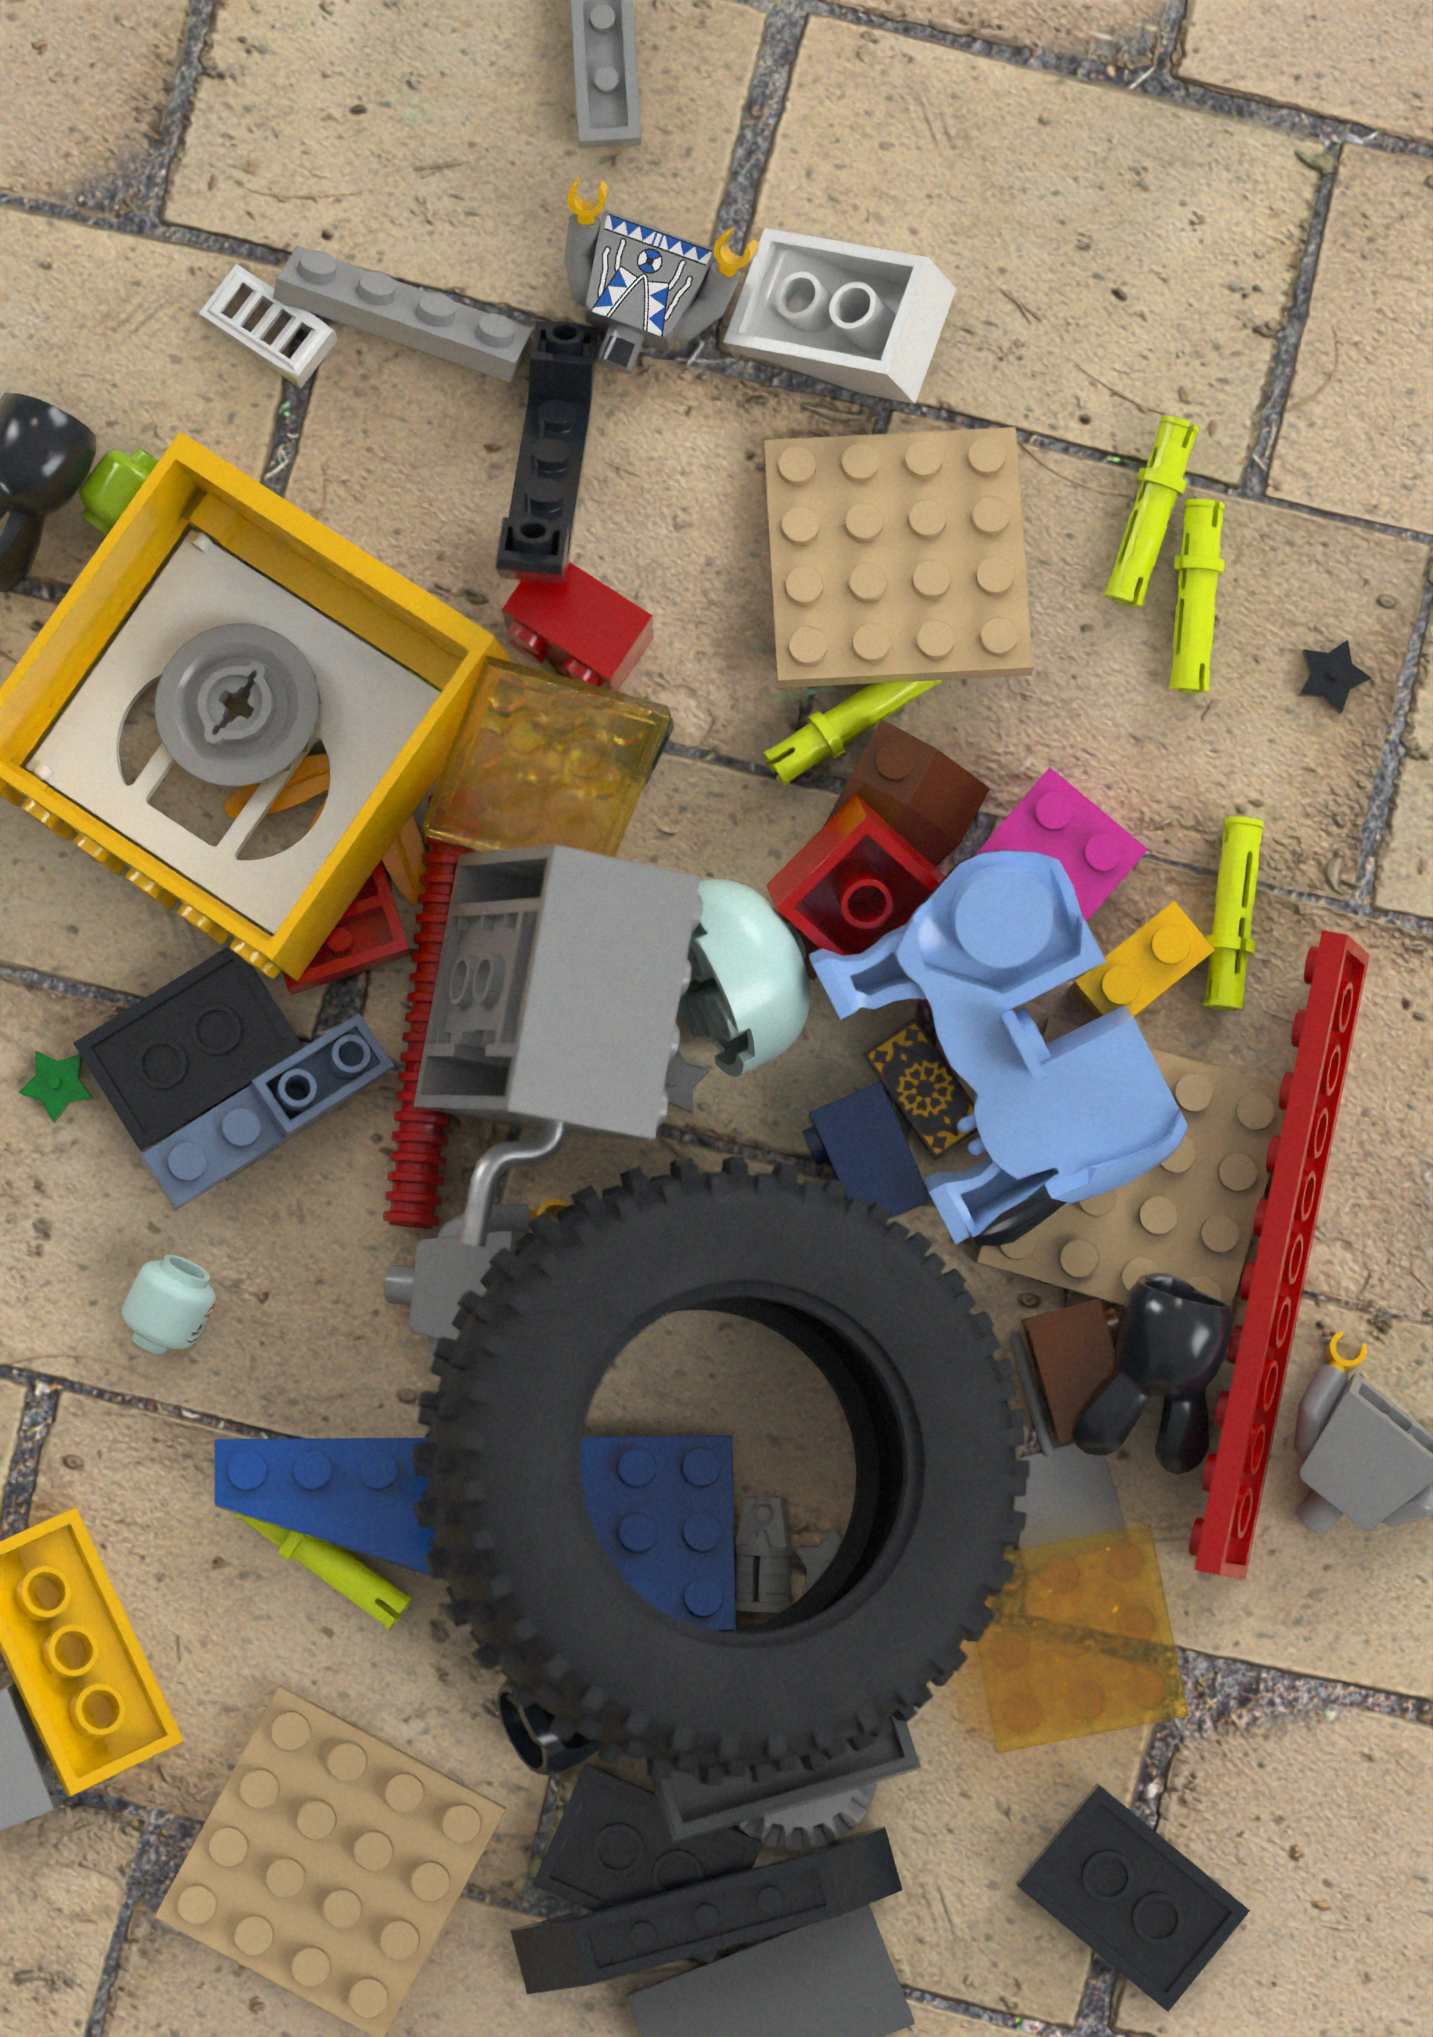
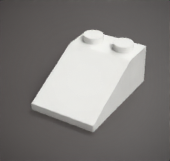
M764 228L758 244V252L753 258L723 343L737 351L862 394L916 404L956 291L955 286L929 257Z

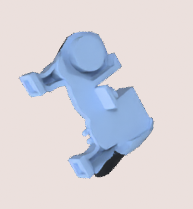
M996 850L980 852L957 863L927 896L906 925L887 933L861 954L842 956L823 948L808 954L840 1020L855 1013L860 1007L875 1010L892 1001L910 998L927 999L932 1008L937 1036L950 1066L976 1092L974 1113L959 1120L957 1128L963 1133L977 1128L980 1138L969 1144V1152L978 1155L987 1151L989 1156L975 1167L966 1171L937 1172L923 1178L928 1192L955 1244L971 1235L975 1243L982 1246H1000L1015 1242L1062 1206L1098 1196L1132 1182L1165 1162L1181 1145L1188 1128L1187 1123L1134 1017L1125 1005L1046 1045L1026 1008L1024 1007L1016 1012L1012 1010L1106 962L1087 922L1082 917L1073 884L1059 859L1035 851Z

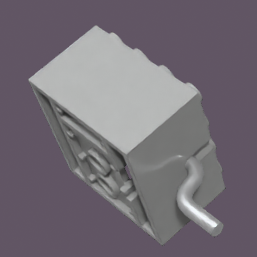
M556 844L458 855L413 1107L540 1132L535 1139L530 1141H505L488 1149L478 1160L470 1181L460 1244L481 1248L486 1247L499 1176L505 1169L510 1167H535L550 1160L563 1146L566 1135L598 1137L599 1135L613 1138L655 1140L656 1130L663 1123L668 1108V1095L666 1090H664L668 1063L674 1058L679 1045V1028L675 1024L679 999L686 992L691 976V965L687 959L691 932L698 926L702 914V898L698 894L701 877Z

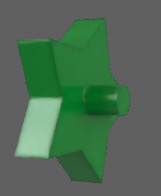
M36 1051L35 1076L18 1092L19 1094L41 1100L54 1123H56L69 1103L94 1099L80 1080L83 1061L80 1054L56 1061Z

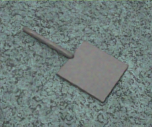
M1013 1333L1009 1341L1041 1449L1040 1453L1018 1459L1030 1461V1478H1026V1496L1015 1497L1014 1504L1015 1510L1027 1513L1025 1529L1021 1531L1018 1542L1025 1571L1130 1541L1106 1455L1095 1456L1086 1454L1075 1443L1053 1448L1022 1337L1018 1333Z

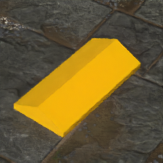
M77 1507L0 1541V1651L67 1797H71L183 1742V1737Z

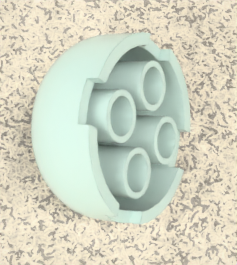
M708 879L700 881L698 894L702 898V914L698 926L691 932L687 959L691 965V976L686 992L679 999L678 1008L694 1037L702 1034L708 1042H713L721 1052L714 1056L716 1065L726 1074L737 1077L780 1056L800 1035L810 1006L809 979L803 961L806 957V950L795 927L790 923L786 924L777 910L761 894L735 881Z

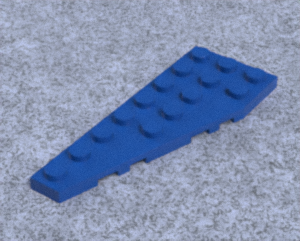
M732 1436L582 1437L580 1466L586 1509L593 1530L616 1570L641 1596L663 1612L683 1622L717 1632L736 1630ZM429 1438L215 1439V1507L285 1530H292L329 1542L332 1545L353 1552L357 1551L432 1577L424 1554L432 1551L430 1540L435 1539L433 1527L419 1528L417 1516H414L413 1502L423 1500L422 1491L428 1490L427 1477L415 1476L414 1463H412L413 1444L423 1443V1441H427ZM447 1577L438 1578L440 1580L448 1582Z

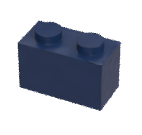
M881 1082L809 1112L808 1117L812 1127L802 1131L816 1165L819 1166L828 1162L835 1179L847 1186L843 1200L848 1201L853 1196L866 1202L868 1207L876 1201L891 1210L889 1219L927 1204L932 1200Z

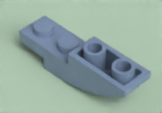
M358 1013L253 1079L250 1085L143 1152L140 1159L173 1209L177 1211L222 1181H229L311 1127L393 1069L394 1065Z

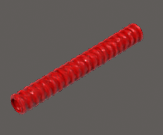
M436 792L435 795H430L428 798V805L434 807L433 814L426 816V825L431 826L432 829L431 834L424 836V844L430 847L429 854L422 855V864L427 866V873L421 874L419 881L420 884L425 885V893L418 894L417 899L418 904L423 905V911L416 914L415 922L421 925L420 933H415L413 936V942L419 944L418 952L411 954V962L417 964L416 972L409 974V982L415 985L414 992L407 993V1002L412 1003V1012H406L404 1018L405 1022L410 1023V1031L404 1032L402 1036V1041L408 1043L407 1052H401L400 1061L406 1063L405 1072L398 1073V1081L403 1082L404 1086L403 1091L396 1093V1101L402 1102L401 1111L394 1112V1121L399 1122V1131H393L391 1137L392 1141L397 1142V1150L390 1152L389 1160L395 1162L394 1171H389L387 1174V1180L393 1182L392 1191L385 1192V1200L391 1201L390 1211L383 1212V1220L389 1221V1225L433 1229V1226H439L440 1217L434 1216L435 1206L442 1205V1197L436 1196L437 1186H444V1177L438 1176L439 1167L446 1166V1157L441 1156V1147L448 1146L449 1138L443 1136V1128L450 1126L451 1118L445 1116V1113L413 1107L458 855L480 850L481 842L475 839V832L482 831L483 822L477 819V814L484 811L485 802L479 800V797L455 792Z

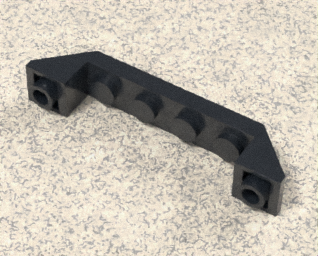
M536 321L530 355L528 402L509 516L503 517L496 556V570L502 579L566 585L590 426L599 327L583 326L569 321L555 323Z
M883 1826L839 1838L832 1843L823 1845L824 1848L582 1916L574 1917L572 1912L511 1929L510 1932L527 1994L589 1986L841 1916L898 1893L903 1889L886 1827Z

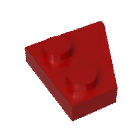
M382 860L376 866L299 980H294L282 971L287 989L291 995L411 956L410 946Z

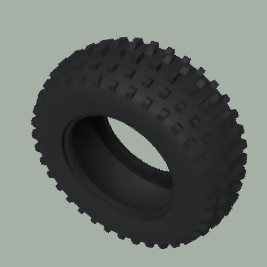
M738 1156L724 1159L721 1172H702V1174H699L693 1157L675 1159L670 1162V1176L668 1174L653 1176L650 1182L640 1167L633 1168L620 1174L622 1187L617 1185L603 1190L602 1199L592 1185L572 1194L571 1197L574 1205L571 1204L557 1213L559 1223L553 1222L546 1213L530 1221L528 1226L532 1233L528 1232L516 1242V1247L520 1252L517 1256L506 1247H503L490 1259L489 1263L492 1267L480 1279V1283L487 1289L484 1295L480 1296L470 1290L465 1292L458 1301L457 1305L461 1308L451 1322V1325L460 1331L458 1339L456 1341L447 1337L440 1338L433 1353L435 1359L430 1372L441 1377L438 1391L421 1392L417 1405L420 1406L417 1422L430 1427L429 1440L413 1444L412 1456L414 1475L427 1477L428 1490L422 1491L423 1500L413 1502L414 1516H417L419 1528L433 1527L435 1539L430 1540L432 1551L424 1554L427 1567L433 1579L447 1577L450 1585L446 1590L452 1603L444 1607L443 1610L448 1620H452L456 1627L466 1624L471 1625L472 1629L469 1633L479 1646L471 1655L482 1669L490 1670L500 1665L502 1667L500 1671L511 1682L515 1681L517 1683L507 1698L516 1707L524 1708L537 1701V1705L550 1714L556 1715L549 1732L563 1741H569L576 1731L590 1739L595 1738L599 1740V1751L596 1759L608 1764H617L622 1752L623 1755L638 1761L647 1757L646 1776L669 1780L672 1769L691 1774L695 1770V1766H697L700 1784L722 1785L723 1772L726 1777H743L746 1775L747 1766L750 1770L752 1782L776 1780L775 1769L778 1773L796 1770L798 1768V1757L804 1770L816 1771L826 1767L825 1757L828 1760H832L847 1753L845 1740L853 1751H861L874 1744L873 1737L877 1739L893 1728L888 1717L890 1714L898 1721H909L918 1713L915 1707L920 1709L934 1696L927 1686L929 1681L936 1686H944L953 1676L954 1671L957 1672L968 1659V1656L959 1647L962 1641L979 1642L985 1632L984 1629L989 1627L996 1614L985 1605V1602L989 1595L1000 1596L1005 1582L1011 1580L1016 1564L1003 1557L1006 1546L1018 1545L1020 1533L1025 1529L1027 1513L1015 1510L1014 1504L1015 1497L1026 1496V1478H1030V1461L1016 1459L1015 1447L1026 1445L1023 1428L1026 1425L1024 1409L1010 1410L1008 1398L1017 1395L1014 1381L1009 1378L1014 1375V1371L1009 1358L995 1361L992 1353L1000 1349L1001 1346L992 1330L994 1324L987 1311L972 1315L970 1310L976 1306L977 1302L968 1289L964 1290V1284L967 1281L959 1271L954 1268L942 1274L941 1272L945 1268L946 1263L935 1252L925 1256L932 1243L918 1231L908 1237L909 1229L896 1220L887 1225L891 1210L875 1201L868 1207L866 1202L853 1196L848 1201L843 1200L847 1187L844 1183L835 1179H828L823 1186L808 1180L799 1184L797 1183V1167L781 1163L774 1165L772 1174L757 1172L756 1175H750L748 1173V1163L745 1162L744 1157ZM705 1310L741 1316L772 1329L796 1345L812 1360L833 1388L844 1410L855 1450L856 1487L852 1514L840 1547L826 1571L812 1588L781 1613L757 1625L729 1633L707 1630L683 1622L660 1610L631 1587L604 1552L593 1530L582 1489L580 1466L582 1437L592 1399L602 1378L617 1356L636 1336L660 1318L677 1311Z

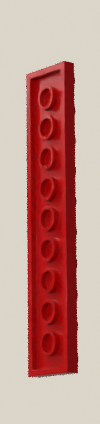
M1322 930L1319 947L1311 946L1306 957L1304 982L1305 984H1310L1311 988L1306 1010L1298 1009L1293 1022L1291 1043L1293 1047H1298L1294 1073L1286 1072L1280 1086L1279 1109L1286 1112L1281 1136H1272L1267 1151L1266 1171L1273 1174L1269 1197L1268 1199L1261 1198L1259 1200L1254 1216L1253 1234L1256 1237H1260L1256 1262H1248L1242 1276L1240 1296L1242 1300L1248 1302L1243 1326L1236 1325L1234 1327L1228 1346V1363L1235 1364L1230 1390L1223 1389L1221 1391L1216 1406L1215 1426L1222 1428L1217 1454L1210 1453L1204 1466L1202 1490L1209 1492L1205 1517L1196 1518L1190 1535L1189 1553L1192 1556H1197L1194 1570L1246 1579L1370 954L1347 934Z

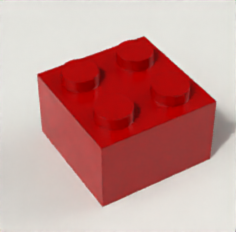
M571 562L568 565L566 585L521 580L502 608L507 634L512 638L509 644L538 664H542L546 657L561 666L560 668L565 672L562 678L569 685L592 699L600 691L613 700L654 638L653 615Z
M855 794L773 877L766 887L775 908L817 947L846 956L861 954L887 933L906 925L923 901L945 876Z

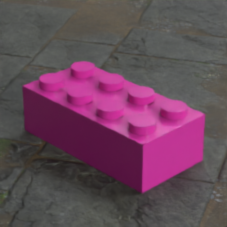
M1049 767L976 854L996 850L1035 851L1059 859L1073 884L1082 917L1087 922L1148 849ZM917 999L932 1011L927 999Z

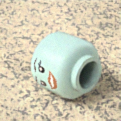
M170 1254L165 1255L162 1261L153 1260L143 1264L123 1302L121 1310L123 1320L134 1331L131 1336L133 1342L139 1347L158 1355L166 1354L168 1349L184 1350L194 1346L216 1301L215 1291L208 1283L210 1280L208 1272L188 1259Z

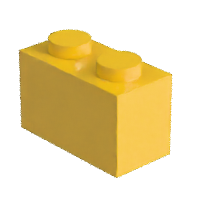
M1173 901L1105 956L1106 962L1084 973L1069 989L1094 1020L1123 1005L1135 1017L1205 960L1215 949L1178 904Z

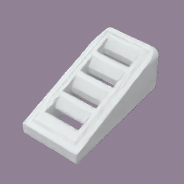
M236 264L199 312L200 317L301 389L337 342L338 338L335 330L309 311L273 299L274 288ZM243 286L251 294L234 317L229 319L222 312ZM261 301H264L271 307L250 333L243 328V325ZM282 314L289 322L270 346L262 341V339ZM301 328L308 333V336L289 359L282 352Z

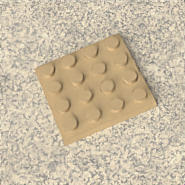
M1016 427L764 440L777 688L1032 675L1033 659Z
M1049 1017L1044 1027L1042 1039L1046 1045L1080 1026ZM1149 1047L1188 1126L1181 1145L1165 1162L1132 1182L1098 1196L1062 1206L1015 1242L1000 1246L981 1245L976 1263L1096 1299L1100 1298L1103 1301L1120 1306L1124 1305L1127 1293L1140 1276L1153 1273L1170 1274L1188 1282L1198 1291L1218 1299L1232 1308L1253 1234L1256 1208L1259 1200L1264 1196L1270 1175L1266 1171L1269 1143L1273 1135L1281 1136L1286 1111L1279 1109L1280 1085Z
M280 1685L154 1918L373 2037H385L507 1807Z

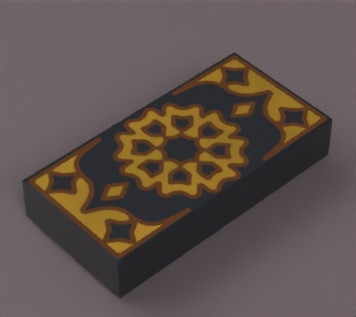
M916 1018L862 1055L933 1160H936L978 1131L977 1128L965 1133L958 1130V1121L974 1113V1102Z

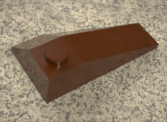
M881 719L825 825L856 794L936 867L961 844L990 788L940 750ZM778 911V913L780 914V916L782 917V919L785 921L786 924H788V923L792 924L788 919H786V918ZM795 927L805 946L806 957L803 961L808 978L814 981L818 975L808 954L818 951L820 948Z

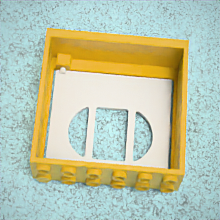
M180 431L0 688V797L16 807L25 798L26 800L20 808L67 842L76 832L77 836L72 843L88 853L87 855L118 876L121 875L125 867H128L129 870L124 878L171 911L176 902H180L181 906L176 913L220 945L224 944L228 936L232 937L234 940L229 949L272 980H275L279 972L283 971L298 981L514 665L494 635ZM190 527L197 530L198 533H196L192 529L188 533L182 544L179 546V548L172 556L166 567L163 569L159 577L156 579L150 590L147 592L143 600L140 602L134 613L131 615L127 623L124 625L118 636L115 638L111 646L108 648L102 659L99 661L95 669L92 671L86 682L83 684L79 692L76 694L70 705L67 707L63 715L60 717L54 728L51 730L47 738L44 740L38 751L35 753L31 761L28 763L26 768L29 771H31L33 775L24 770L23 767L25 766V764L28 762L34 751L37 749V747L44 739L50 728L53 726L57 718L60 716V714L62 713L66 705L69 703L75 692L78 690V688L85 680L91 669L94 667L98 659L101 657L107 646L110 644L114 636L117 634L123 623L126 621L130 613L133 611L139 600L142 598L146 590L149 588L155 577L158 575L162 567L165 565L171 554L174 552L178 544L181 542L187 531L190 529ZM211 540L220 545L221 547H223L224 549H226L227 551H229L230 553L234 554L235 556H237L238 558H240L241 560H243L259 572L263 573L264 575H266L267 577H269L270 579H272L288 591L292 592L293 594H295L296 596H298L314 608L318 609L319 611H321L322 613H324L325 615H327L343 627L347 628L348 630H350L351 632H353L354 634H356L372 646L376 647L377 649H379L380 651H382L383 653H385L401 665L405 666L406 668H408L409 670H411L412 672H414L430 684L434 685L442 692H439L429 684L425 683L424 681H422L421 679H419L418 677H416L400 665L396 664L395 662H393L392 660H390L389 658H387L371 646L367 645L366 643H364L363 641H361L360 639H358L342 627L338 626L337 624H335L334 622H332L331 620H329L313 608L309 607L308 605H306L305 603H303L287 591L283 590L282 588H280L279 586H277L276 584H274L258 572L254 571L253 569H251L250 567H248L247 565H245L229 553L225 552L224 550L213 544ZM237 623L254 624L266 627L287 638L300 650L316 676L317 689L321 700L317 715L318 728L313 731L309 739L307 751L301 753L293 761L290 770L276 774L269 779L268 783H260L217 846H210L149 804L151 796L176 762L166 750L163 742L132 785L127 786L120 766V737L124 722L134 703L150 686L160 680L172 656L186 642L196 635L217 626ZM318 741H322L329 760L330 786L326 804L315 825L299 842L279 854L264 859L238 860V854L313 745ZM40 780H44L45 782H47L48 784H50L51 786H53L54 788H56L57 790H59L60 792H62L63 794H65L66 796H68L69 798H71L72 800H74L75 802H77L78 804H80L81 806H83L84 808H86L87 810H89L90 812H92L93 814H95L96 816H98L99 818L113 826L115 829H117L118 831H120L121 833H123L124 835H126L127 837H129L130 839H132L133 841H135L136 843H138L139 845H141L142 847H144L145 849H147L148 851H150L151 853H153L154 855H156L157 857H159L160 859H162L163 861H165L166 863H168L169 865L183 873L185 876H187L188 878H190L191 880H193L194 882H196L197 884H199L200 886H202L203 888H205L206 890H208L209 892H211L212 894H214L215 896H217L218 898H220L221 900H223L224 902H226L227 904H229L230 906H232L233 908H235L236 910H238L239 912H241L242 914L256 922L258 925L272 933L274 936L271 937L270 935H268L267 933H265L264 931L250 923L248 920H246L245 918H243L242 916H240L239 914H237L236 912H234L233 910H231L230 908H228L227 906H225L224 904H222L221 902H219L218 900H216L215 898H213L212 896H210L209 894H207L206 892H204L203 890H201L200 888H198L197 886H195L194 884L180 876L178 873H176L175 871H173L172 869H170L169 867H167L166 865H164L163 863H161L160 861H158L157 859H155L154 857H152L151 855H149L148 853H146L145 851H143L142 849H140L139 847H137L136 845H134L133 843H131L130 841H128L127 839L113 831L111 828H109L108 826H106L105 824H103L102 822H100L99 820H97L96 818H94L93 816H91L90 814H88L87 812H85L84 810H82L81 808H79L78 806H76L75 804H73L72 802H70L69 800L55 792L52 788H50L48 785H46Z

